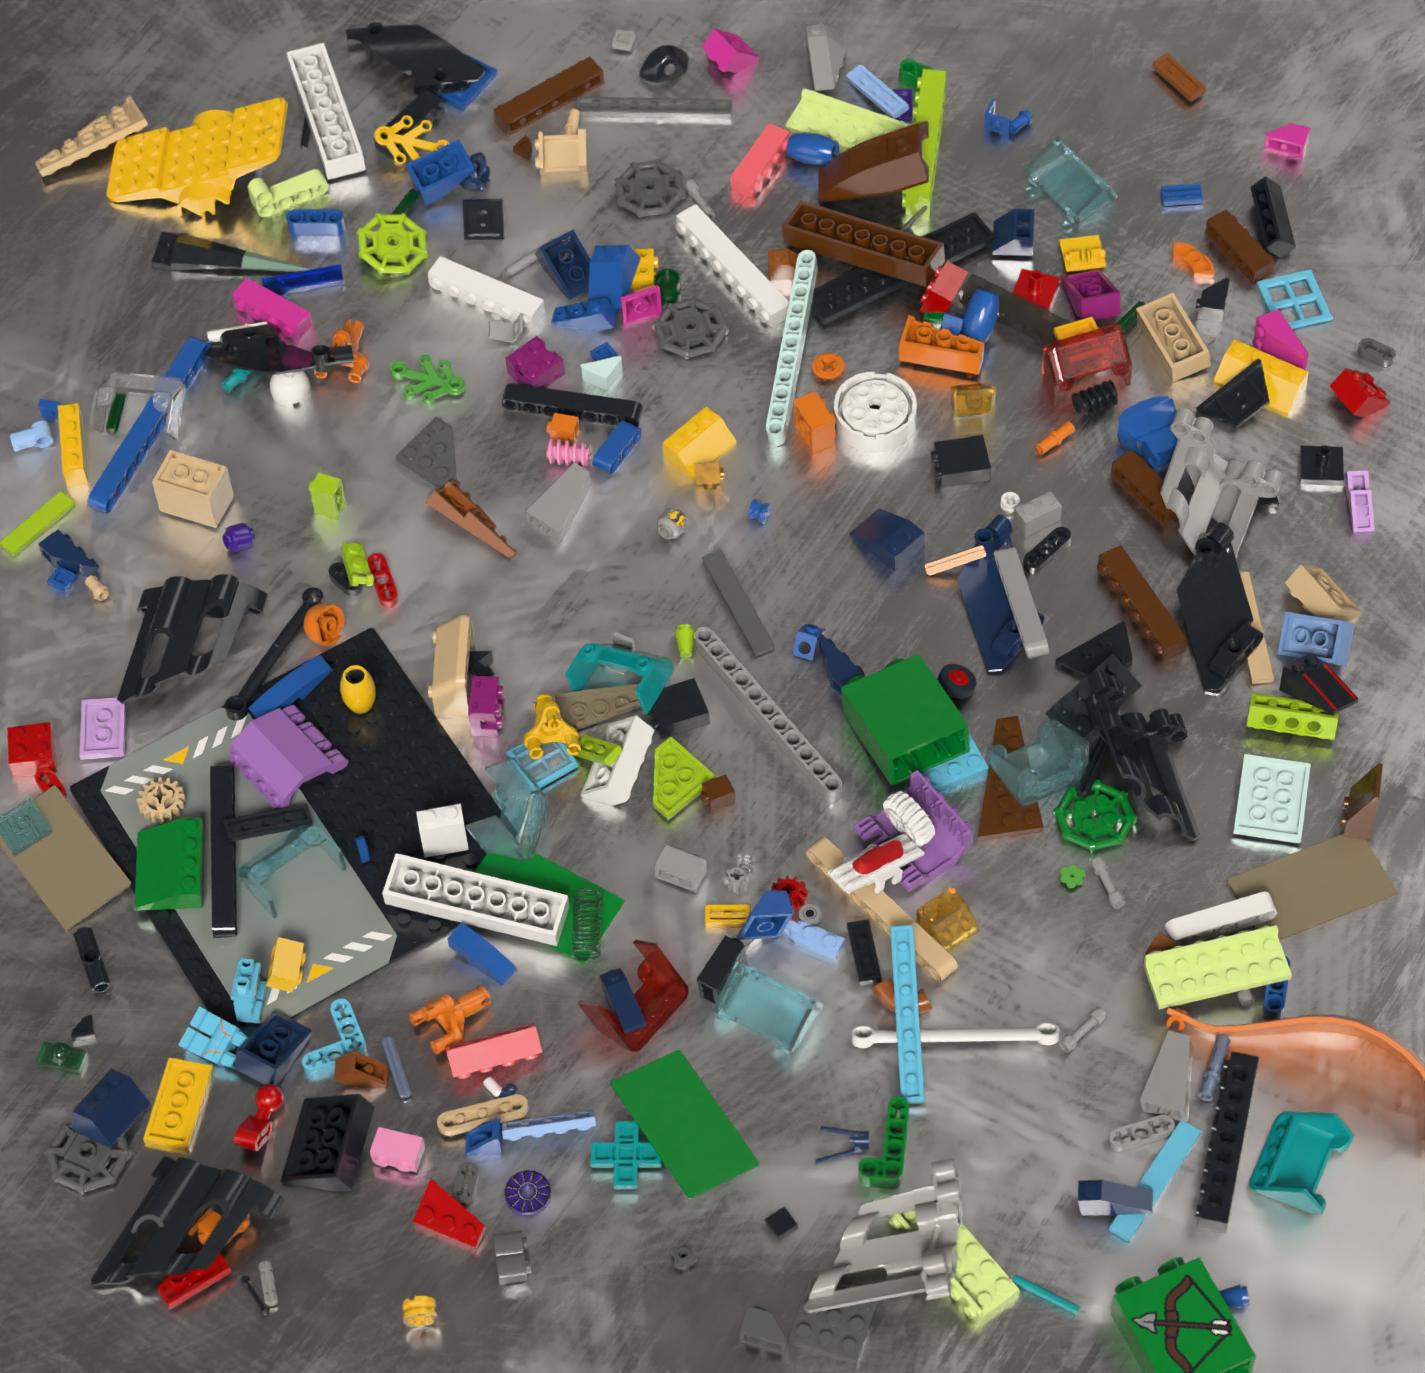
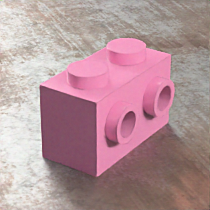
M378 1127L370 1150L372 1162L382 1167H387V1165L393 1166L403 1172H417L425 1150L423 1137Z

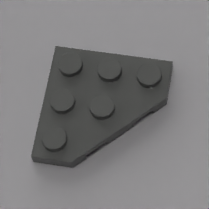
M436 416L396 455V461L437 488H443L448 481L457 479L452 426Z

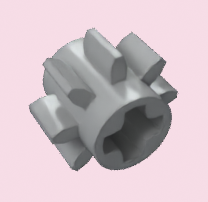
M735 865L731 870L726 869L727 877H723V884L728 885V892L733 891L739 895L743 890L748 891L747 883L751 882V875H747V868L742 869Z

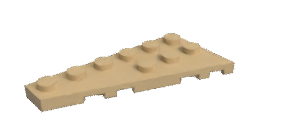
M128 96L125 99L126 103L122 106H114L111 108L112 112L109 115L100 116L77 132L79 136L72 141L67 139L63 142L64 146L61 149H54L36 161L35 164L42 177L51 175L62 167L70 166L74 161L86 158L92 152L104 149L109 144L123 140L127 135L139 132L147 126L146 119L132 97Z

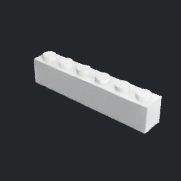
M440 256L428 272L429 285L434 289L449 293L452 297L463 299L469 304L477 305L488 312L496 313L504 319H510L514 322L519 314H523V327L534 329L545 314L543 299Z

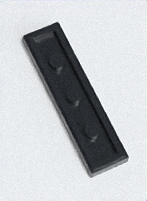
M307 804L221 821L227 843L309 827L313 824Z

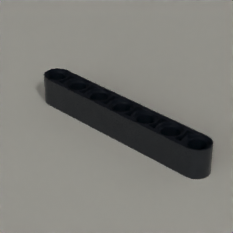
M514 383L505 386L501 400V406L509 411L553 417L554 413L578 417L579 421L617 426L624 420L638 427L643 412V405L637 401Z

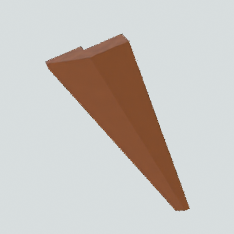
M457 479L448 481L443 488L432 492L425 502L427 505L509 559L517 553L516 549H513L506 543L507 538L504 535L499 536L495 531L497 526L483 509L469 499L471 495L466 491L463 493L459 488L460 482Z

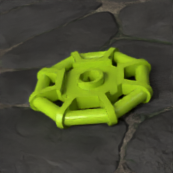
M375 213L374 217L362 228H358L356 232L359 241V258L364 259L380 275H383V273L409 275L418 264L429 256L426 245L427 231L419 227L405 213ZM385 222H398V224H390ZM377 224L380 225L378 231H371ZM403 224L406 225L413 232H410L409 230L407 232L406 230H404ZM366 238L372 239L373 246L367 248ZM413 239H418L419 248L413 246ZM390 240H394V242L398 244L392 246L388 243H390ZM375 253L378 259L383 260L382 264L379 261H377L373 256H371V254ZM411 253L415 254L416 256L407 263L406 259ZM387 262H400L402 266L386 265Z

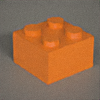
M814 391L793 400L794 426L811 453L815 454L834 446L836 418L832 412L829 413L823 397L820 398L817 392Z

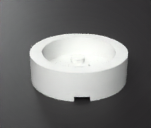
M875 371L860 373L846 380L836 392L834 400L835 429L840 438L855 449L872 453L886 452L905 443L915 429L917 415L915 394L912 388L896 375L887 373V375L875 374ZM873 404L879 405L880 410L870 409V406Z

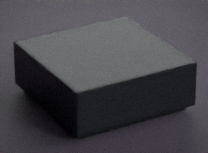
M785 1207L765 1219V1223L778 1240L798 1228L797 1222Z

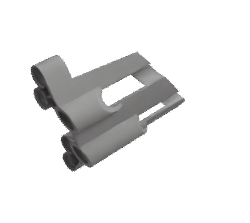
M1179 408L1170 426L1172 433L1178 438L1160 494L1166 508L1171 509L1178 517L1180 522L1178 531L1194 555H1196V542L1207 537L1206 530L1212 517L1217 523L1222 522L1233 531L1234 540L1231 543L1236 558L1259 497H1276L1284 476L1281 472L1274 469L1264 470V465L1255 460L1248 461L1246 465L1238 460L1227 462L1215 453V444L1209 438L1214 426L1213 422L1206 417L1195 418L1191 410ZM1185 468L1194 485V491L1189 503H1187L1182 493L1177 490Z
M954 1159L930 1163L934 1178H931L933 1185L861 1204L857 1216L849 1223L842 1236L840 1252L830 1269L823 1271L811 1290L809 1300L803 1306L807 1313L925 1291L927 1294L926 1300L951 1296L950 1281L951 1278L955 1277L957 1269L956 1248L958 1230L961 1226L963 1213L961 1187ZM915 1211L918 1228L914 1231L866 1240L868 1229L876 1218ZM883 1267L887 1272L885 1282L835 1291L843 1274Z

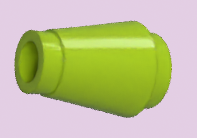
M690 624L678 625L674 635L679 655L683 658L691 657L695 630H693V626Z

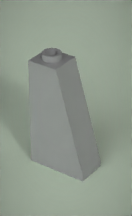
M574 462L526 511L527 523L560 544L592 485L590 471L586 467Z
M1168 1030L1140 1097L1143 1112L1154 1115H1168L1174 1120L1187 1123L1189 1118L1193 1044L1191 1037L1186 1033Z

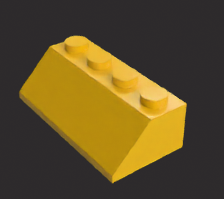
M1234 339L1224 354L1213 383L1223 387L1259 358L1262 362L1270 399L1267 407L1288 416L1306 388L1309 372Z

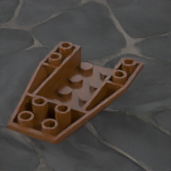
M927 121L920 122L874 137L849 148L830 160L819 170V202L893 194L928 183L929 167L922 158V140L929 138V123Z

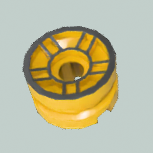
M414 1296V1300L410 1301V1298L404 1300V1324L411 1327H425L434 1324L437 1321V1315L434 1311L436 1309L435 1299L428 1296Z

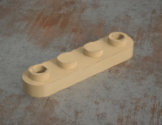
M515 1094L447 1111L439 1115L437 1119L438 1130L445 1136H452L471 1131L494 1118L500 1119V1123L520 1119L528 1113V1101L524 1096Z

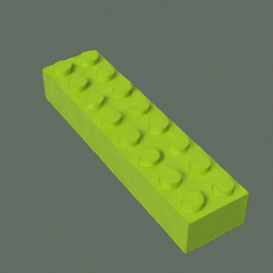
M923 69L922 77H918L917 89L920 90L916 92L915 103L918 105L914 106L913 118H916V120L912 121L911 125L925 121L929 123V138L922 140V158L929 167V182L903 190L902 194L906 195H903L902 207H906V215L914 216L924 206H927V209L920 217H930L946 99V71Z

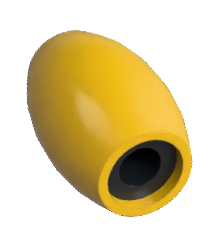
M358 665L350 666L344 671L340 681V692L344 703L355 713L362 714L368 712L376 698V688L372 676L366 669Z

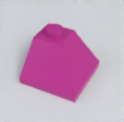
M658 285L642 286L620 298L622 323L624 326L662 314L660 288Z

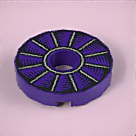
M520 1171L513 1175L506 1183L504 1191L506 1203L513 1212L519 1215L539 1214L550 1203V1183L543 1174L537 1171ZM525 1189H532L534 1194L526 1198L522 1196V1192Z

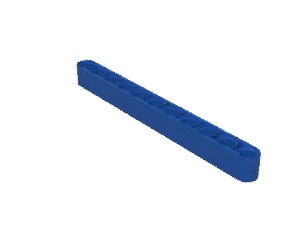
M192 336L187 339L90 492L87 500L88 507L104 513L111 512L208 358L205 352L211 347L210 342Z

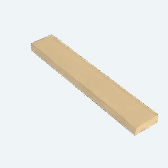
M1249 571L1240 572L1254 619L1250 625L1263 633ZM1263 637L1259 646L1246 659L1252 685L1272 683L1274 680L1265 638Z

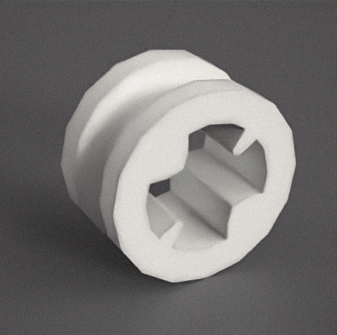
M1013 492L1004 493L1000 502L1001 509L1008 513L1014 512L1020 503L1019 496ZM1009 500L1014 501L1013 503H1011V505L1007 504V501L1009 502Z

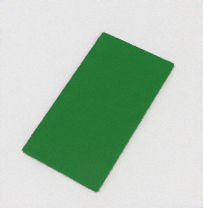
M499 835L475 871V873L568 895L570 907L558 945L543 944L581 964L587 962L625 903L624 899L502 835Z
M680 1050L674 1051L610 1082V1086L688 1199H693L759 1166L760 1163Z

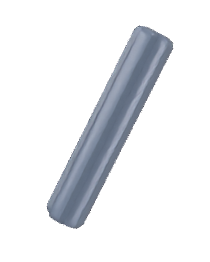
M391 1036L383 1038L381 1041L399 1097L401 1099L408 1098L412 1093L394 1039Z

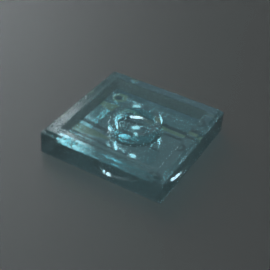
M31 798L0 816V835L14 857L52 833Z

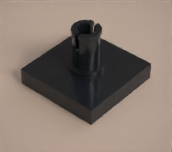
M463 199L464 240H504L503 199Z
M1301 445V484L1343 486V447Z

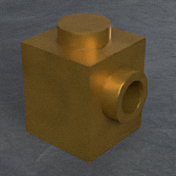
M719 462L694 464L696 487H704V490L717 489V486H721L720 480H725L724 467L720 468Z

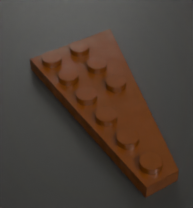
M1018 716L996 719L978 841L1043 832L1044 830Z

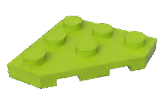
M671 736L655 749L653 807L668 821L702 793V783L716 778L715 774Z

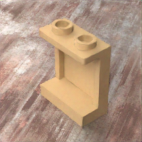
M578 129V134L544 136L543 132H538L539 138H535V150H539V156L535 157L536 168L540 169V175L588 174L586 129Z

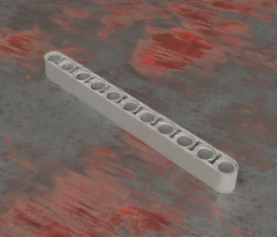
M709 627L698 628L695 632L697 652L823 799L830 803L838 802L842 797V780L715 632Z

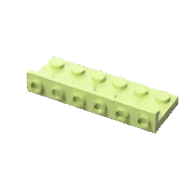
M804 88L802 90V99L786 123L785 130L793 134L813 132L826 135L838 142L839 150L846 151L864 141L910 126V124Z
M1277 925L1271 927L1262 926L1258 930L1241 931L1236 935L1219 936L1214 940L1197 941L1192 945L1184 947L1175 946L1170 950L1162 952L1153 951L1146 955L1144 969L1158 1010L1291 979L1292 974L1278 938L1279 929Z
M915 1211L889 1215L888 1221L895 1231L899 1230L903 1234L918 1228ZM961 1222L956 1248L957 1269L955 1277L951 1278L950 1281L951 1297L955 1301L959 1300L964 1306L963 1310L970 1319L974 1318L979 1324L1020 1293V1289Z

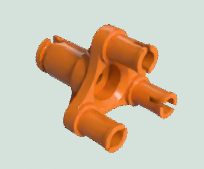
M349 319L345 322L342 330H337L334 333L333 343L329 347L330 356L333 357V347L351 345L354 363L343 364L342 366L351 367L352 370L348 376L349 380L353 383H359L363 373L367 371L369 366V360L359 353L358 346L364 326L358 320H355V324L351 325L352 319ZM314 371V374H317L316 376L321 379L326 378L328 371L318 373Z
M481 985L455 999L448 994H444L438 997L437 1001L432 999L426 1002L423 1007L409 1013L408 1017H411L409 1020L413 1026L434 1018L442 1025L447 1034L430 1042L434 1053L440 1054L445 1050V1047L463 1042L465 1018L484 1009V1007L490 1006L491 1001L484 1000L489 998L490 995Z

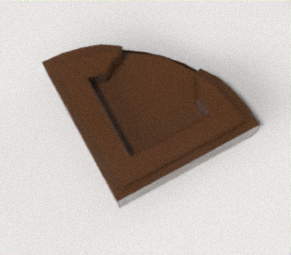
M525 135L513 146V152L527 161L532 156L533 149L530 139Z

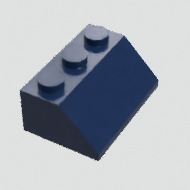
M110 1069L73 1109L72 1131L112 1149L147 1110L150 1102L131 1077Z

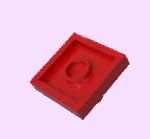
M1021 268L1010 298V304L1049 313L1060 284V277L1044 274L1038 270L1031 271Z

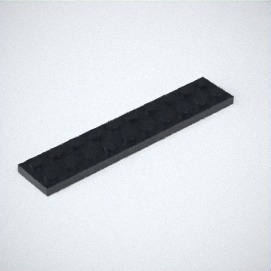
M976 212L923 236L924 238L944 243L945 262L941 267H944L946 261L953 263L993 244L996 239V235ZM858 267L815 288L811 309L825 325L911 282Z

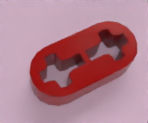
M42 768L36 772L35 781L42 793L55 785L67 799L64 786L51 769ZM46 776V778H49L50 783L47 784L42 778Z

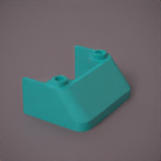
M590 643L584 645L579 650L565 676L572 691L575 692L583 690L598 664L636 673L643 678L636 688L635 694L643 712L648 714L671 677L674 666L671 660L664 656L614 644Z

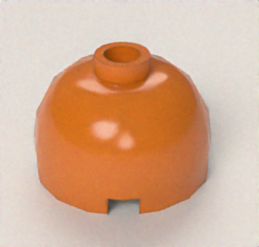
M319 603L312 606L304 618L306 636L312 642L325 646H332L340 639L341 635H338L340 628H344L345 625L342 609L329 603Z

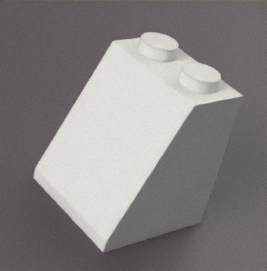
M461 804L416 812L425 858L469 850Z

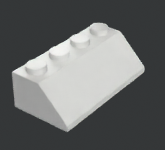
M638 716L608 724L603 740L618 744L623 752L618 756L616 762L610 766L593 762L580 796L612 806L627 802L631 796L633 784L638 778L640 766L645 760L647 748L652 742L654 729Z

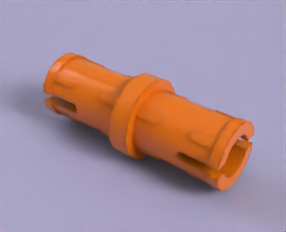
M1066 421L1056 430H1051L1048 436L1035 444L1037 451L1044 455L1055 445L1059 446L1062 440L1075 432V427L1070 421Z

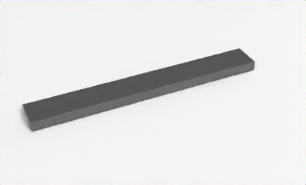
M577 97L576 109L581 112V116L731 119L732 100Z

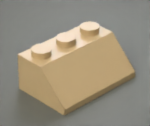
M1301 564L1285 582L1289 587V593L1303 603L1302 607L1308 613H1312L1313 616L1347 622L1362 612L1322 567Z

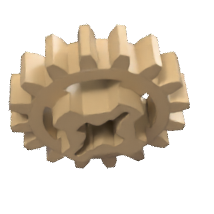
M159 777L158 782H154L151 779V785H143L144 791L138 792L139 798L137 803L141 814L144 813L145 819L151 817L154 823L157 819L164 823L165 818L172 821V815L179 816V809L185 808L183 803L186 801L185 794L177 781L171 783L170 778L162 781V778Z

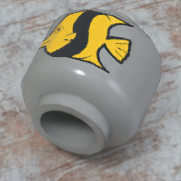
M675 508L665 510L656 523L658 533L665 539L678 538L688 525L685 513Z

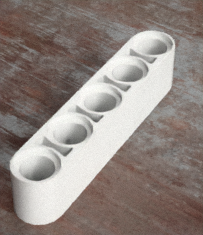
M1260 892L1174 918L1165 924V929L1171 940L1182 946H1187L1197 941H1204L1272 920L1278 913L1268 892Z

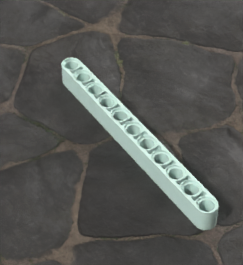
M804 250L799 253L766 422L768 441L774 446H780L785 443L789 429L818 272L816 255L811 250Z

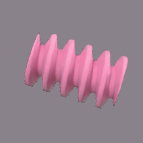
M550 438L547 447V460L549 459L551 465H554L557 461L559 466H562L565 462L566 466L570 467L575 462L587 468L591 459V444L589 448H586L585 442H582L581 447H578L577 441H574L573 445L570 446L569 440H566L565 444L562 445L561 439H558L557 443L553 444V439Z

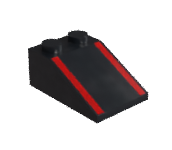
M1306 655L1283 667L1279 690L1332 715L1358 703L1359 698L1330 666L1314 655Z

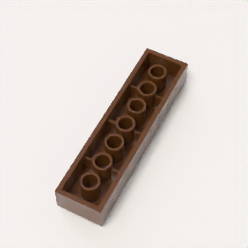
M801 200L782 225L784 244L803 250H811L816 254L924 287L929 285L938 267L942 266L945 262L944 243Z

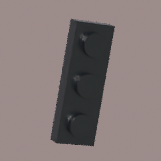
M869 919L847 923L859 986L881 983L882 976Z

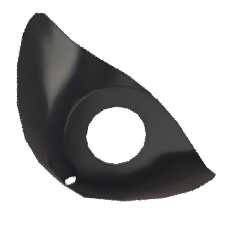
M660 46L653 50L646 58L641 67L639 77L650 82L671 80L687 69L689 57L685 51L676 46ZM669 64L675 65L674 73L666 75L664 72L665 67Z

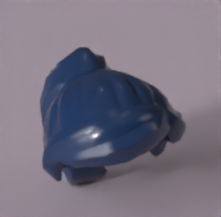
M478 152L470 157L475 170L459 183L464 190L484 192L486 190L485 184L490 183V168L486 165V157L482 152Z

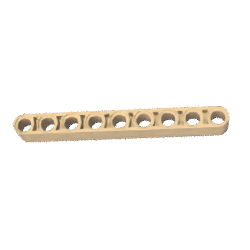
M822 836L805 850L809 860L890 937V926L913 925L915 961L935 980L942 982L958 969L956 960L884 891L875 893V883L865 885L848 894L827 874L829 870L841 865L842 860L847 857L829 839Z

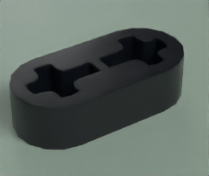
M334 563L329 567L330 580L346 595L357 596L361 593L362 584L356 587H349V579L343 563Z

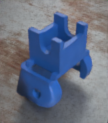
M1165 396L1150 398L1132 405L1119 417L1117 436L1121 445L1127 451L1132 449L1136 454L1142 456L1146 464L1150 468H1154L1157 473L1159 471L1157 467L1171 462L1178 438L1170 429L1176 414L1173 399ZM1137 441L1140 444L1142 443L1141 450H1139L1138 446L1136 445Z

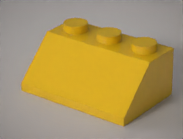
M705 406L662 442L663 457L690 479L694 480V464L714 463L737 443L722 418Z

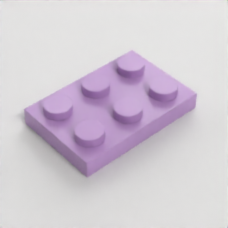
M117 698L82 700L81 760L125 757L126 702L122 704Z

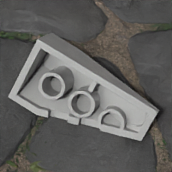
M825 24L805 26L806 46L814 90H832L835 88L839 77V70L847 54L845 39Z

